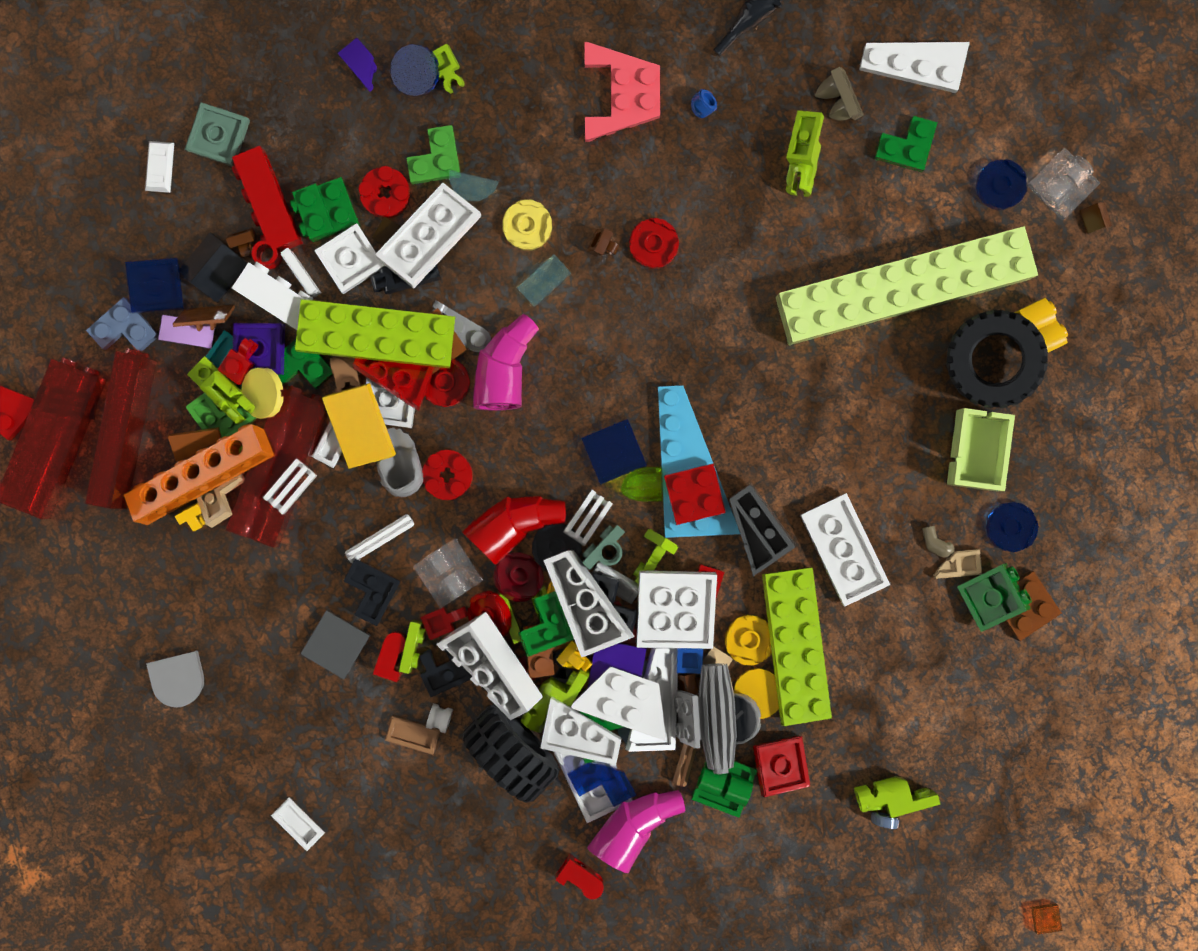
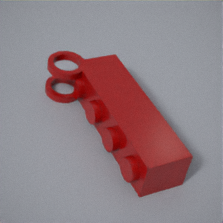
M257 146L233 156L232 159L235 165L232 166V170L236 179L242 181L244 189H241L242 195L247 204L251 203L254 212H251V217L255 225L261 227L264 234L260 236L261 241L253 246L252 258L255 262L257 261L269 270H272L281 264L283 258L281 252L283 250L301 245L303 241L267 153L261 146ZM266 249H272V258L269 261L262 262V253Z

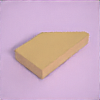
M980 549L954 551L937 569L933 577L938 579L982 575Z

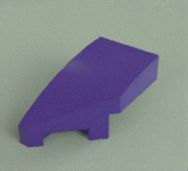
M356 38L338 52V55L366 89L371 92L373 90V73H376L377 66L374 63L372 54Z

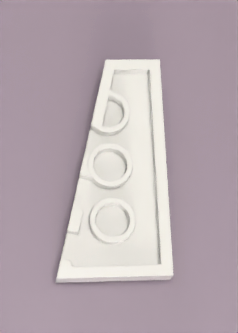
M970 42L866 43L859 70L956 93L959 89Z
M651 648L644 674L645 679L659 683L666 739L663 741L630 729L625 748L629 752L675 750L676 711L674 699L677 697L678 673L676 672L677 648Z

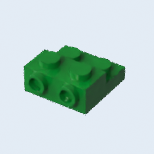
M342 177L321 185L315 183L292 192L294 199L290 200L295 214L300 213L303 221L299 223L300 230L304 238L309 237L313 243L342 233L356 223L360 226Z
M1007 563L957 586L980 632L1031 609L1029 604L1032 603L1029 593L1026 589H1020L1017 580L1020 579L1016 569L1013 566L1009 567Z

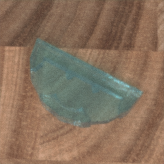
M449 170V181L453 190L468 201H481L489 197L499 183L496 180Z

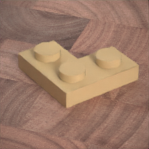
M243 473L196 498L206 525L213 528L233 515L225 494L245 482Z

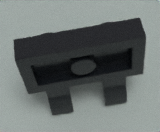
M431 649L421 652L420 655L421 661L426 668V671L422 672L420 676L430 698L465 683L472 677L462 665L458 667L452 661L454 657L446 649L445 652L448 655L449 661L438 666Z

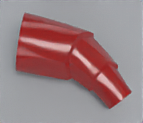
M507 496L471 522L462 533L492 563L497 565L526 537L527 532L543 528L544 525L564 524L566 518L565 501L543 499L541 496L510 498Z

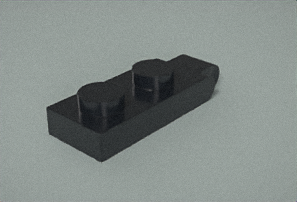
M437 264L417 286L441 280ZM387 266L380 268L379 274L370 277L374 292L384 291L385 294H392L412 288Z

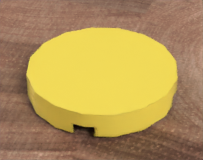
M520 200L506 210L502 220L503 232L507 241L515 248L523 251L535 250L543 246L549 239L552 232V219L548 210L541 203L533 200Z
M255 368L245 375L241 392L255 405V409L251 414L253 417L259 419L274 417L280 411L283 404V396L281 397L280 391L283 390L282 382L272 369Z

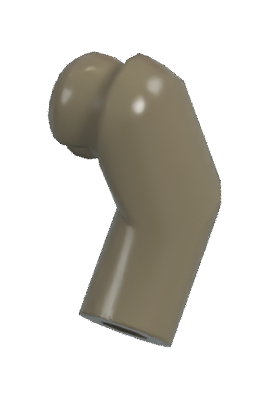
M934 525L922 528L926 547L930 552L944 558L953 554V544L938 539Z

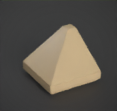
M713 646V649H709L705 654L703 665L724 663L729 666L733 658Z

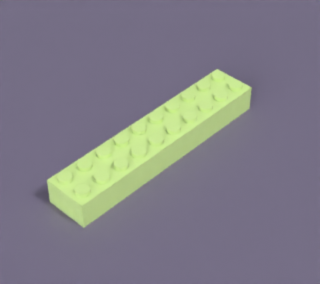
M1024 226L781 292L775 298L788 345L1024 282L1038 276V272Z

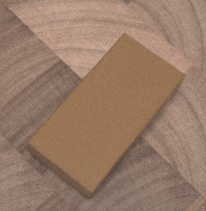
M392 715L385 741L433 755L440 730L438 728L429 729L426 728V724Z

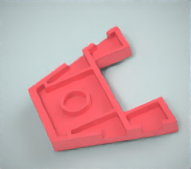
M585 42V68H611V117H585V142L595 140V138L604 135L608 136L616 131L628 127L632 128L660 118V65Z

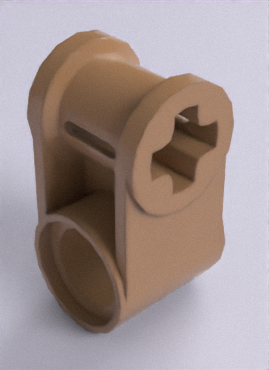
M341 356L330 358L337 392L347 390L349 386L357 387L363 385L361 373L353 368L355 358Z

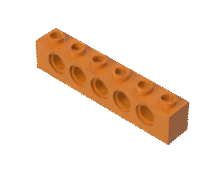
M253 424L243 425L238 429V432L218 439L216 444L209 448L198 450L193 457L187 460L178 461L174 464L173 468L155 474L153 479L148 482L135 485L130 492L124 494L133 522L149 525L275 456L265 430Z

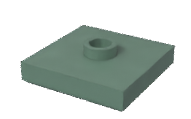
M200 102L184 150L207 159L234 166L232 157L240 152L250 119Z

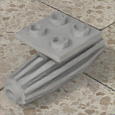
M704 664L701 667L699 696L682 690L677 691V697L674 699V708L676 713H678V723H676L675 728L676 736L680 742L693 748H700V740H702L708 769L713 770L714 774L729 773L728 769L734 767L737 739L734 691L727 664Z

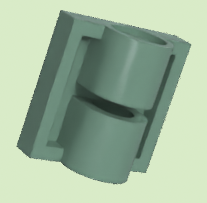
M609 525L600 535L603 540L597 546L592 543L582 556L585 559L582 563L589 570L598 561L607 566L617 564L622 557V548L617 540L625 531L618 525L614 528ZM606 545H612L616 548V555L611 559H607L602 555V549Z

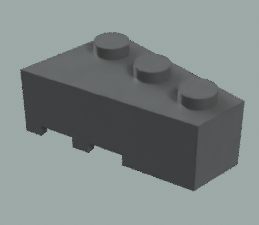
M752 482L730 497L729 500L744 543L752 574L755 576L796 547L795 542Z

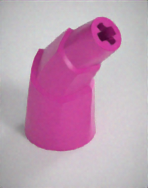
M522 314L508 327H502L489 344L479 351L473 408L500 411L522 407V365L520 360L527 349V343L539 330L535 322L527 315Z
M676 790L662 794L655 792L628 803L622 802L593 838L587 849L613 868L629 873L639 853L651 836L650 832L664 823L667 818L685 812V804L680 791Z

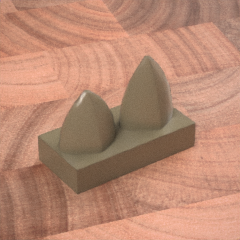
M841 67L832 70V75L826 78L818 87L815 97L822 99L842 97L833 105L829 117L832 119L847 120L852 118L856 120L864 116L846 71Z

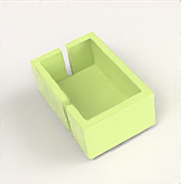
M967 408L956 410L950 456L955 458V462L949 463L947 485L996 492L1005 491L1015 415L996 412L987 413V411Z

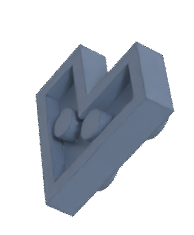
M125 297L86 330L104 350H107L124 335L137 351L142 352L159 337L155 329Z

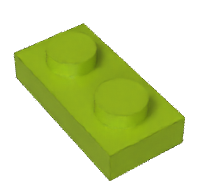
M412 620L410 622L399 672L409 674L413 668L417 669L420 659V654L416 653L418 643H423L426 632L422 628V621Z

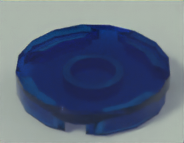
M410 44L402 47L395 53L391 62L390 73L393 83L399 91L406 95L422 96L428 94L435 88L440 74L438 72L439 63L437 57L430 49L422 45Z
M1012 160L991 161L980 171L977 177L976 190L978 197L986 206L992 209L1006 210L1014 207L1023 199L1027 192L1028 185L1025 171Z
M1016 502L1003 503L994 508L988 516L986 524L988 538L993 545L1008 552H1018L1031 546L1037 537L1039 528L1033 511L1024 504Z

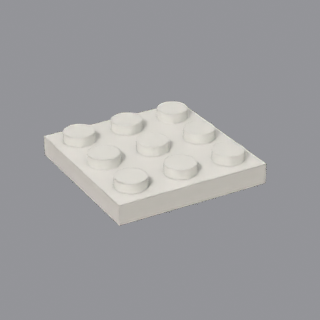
M639 571L636 646L638 648L713 649L717 587L716 572Z

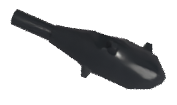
M745 0L730 31L713 51L720 57L743 33L756 27L762 20L772 14L776 8H781L783 0Z

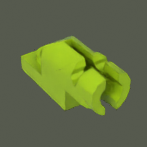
M797 111L786 157L790 164L786 178V192L790 195L797 196L798 188L804 192V197L811 195L821 150L819 136L824 120L821 112ZM797 176H798V177H801V179H800V184H799L798 180L796 179Z
M204 356L187 375L234 423H242L246 419L238 412V406L241 405L252 414L255 405L241 392V389L218 371V368Z
M581 668L578 672L573 670L566 684L554 677L544 681L538 689L543 697L528 712L524 713L521 723L530 730L541 733L545 728L551 697L571 707L586 683L590 670L588 669L586 672Z
M898 776L877 782L874 781L872 792L866 785L854 788L856 800L862 813L883 810L882 807L885 806L886 813L891 818L940 805L936 792L929 790V788H922L914 791V795H911L908 782L903 777Z

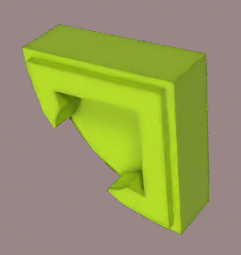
M648 529L644 535L645 538L673 555L678 549L675 543L652 529Z

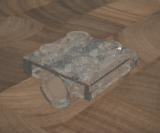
M1064 148L1027 186L1061 220H1064L1100 182L1092 175L1094 170L1086 159L1078 155L1073 156Z
M457 538L413 566L440 608L484 581Z

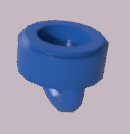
M701 89L693 96L691 108L698 118H705L717 109V101L711 92Z

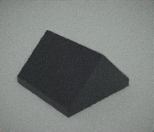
M210 232L178 271L191 284L218 303L237 281L248 263Z

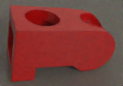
M395 631L386 636L373 675L394 682L400 680L402 672H399L397 665L401 653L404 651L407 638L403 632Z
M572 854L568 855L555 874V880L564 886L567 880L580 888L583 895L588 899H597L604 891L602 876Z

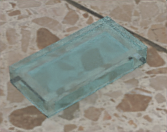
M552 255L517 289L535 307L571 275V272L555 255Z

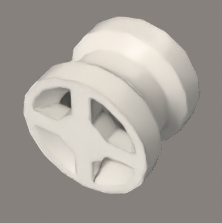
M433 703L426 728H438L440 732L446 733L453 709H442L438 704Z

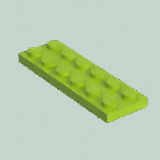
M301 299L295 351L450 368L455 316Z
M813 568L762 574L781 725L789 726L831 719Z

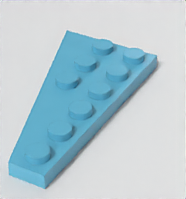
M684 386L658 387L665 538L740 534L717 471L716 475L726 513L676 525L664 476L713 464Z

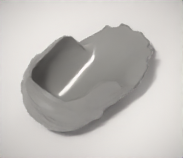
M393 427L387 429L396 455L377 461V471L381 478L380 483L388 493L395 497H407L417 492L423 483L422 466L414 441L407 433H403L400 428L396 430Z

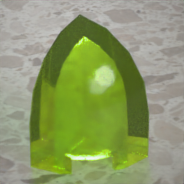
M644 467L629 473L622 482L621 491L623 495L636 501H662L661 467Z

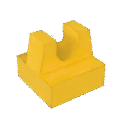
M198 502L175 515L179 525L187 522L193 532L206 524L201 515L202 512Z
M573 640L556 659L563 667L577 670L581 668L585 672L592 665L586 656L581 658L576 642Z

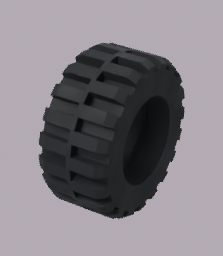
M1004 310L986 311L964 322L953 335L947 350V371L949 372L952 384L970 402L986 408H1007L1008 406L1023 402L1041 385L1047 371L1048 350L1040 331L1025 317ZM991 335H1004L1011 338L1018 344L1022 353V363L1019 371L1013 378L1002 383H991L983 380L977 375L972 365L974 348L982 339Z
M495 704L488 706L464 730L462 739L471 756L475 758L479 766L501 788H504L507 793L515 796L519 801L524 803L534 801L559 775L560 768L558 763L548 750L540 748L541 742L535 734L525 727L518 718L510 720Z

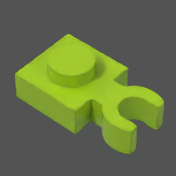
M448 44L439 47L425 56L436 79L444 78L443 85L447 92L453 93L451 82L454 80L457 81L460 87L465 86L464 80L454 72L460 66Z
M657 545L646 563H639L633 573L636 576L634 581L639 584V571H654L665 554V549Z

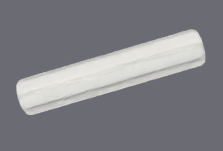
M408 514L402 516L345 552L346 557L351 563L355 558L360 559L411 528L414 525L413 520Z

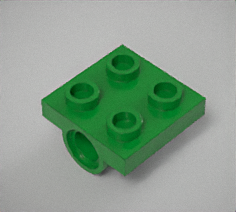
M705 760L691 799L740 818L743 807L747 805L751 796L753 780L757 769L734 760V767L728 769L729 773L714 774L713 770L708 769Z

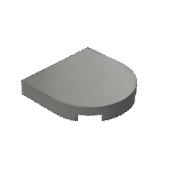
M198 650L146 663L153 692L163 704L170 707H183L194 702L200 695L204 686V674Z

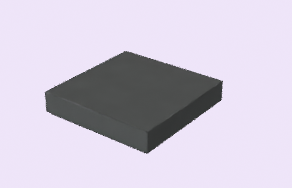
M326 610L302 650L301 655L340 678L346 679L371 635L333 612Z

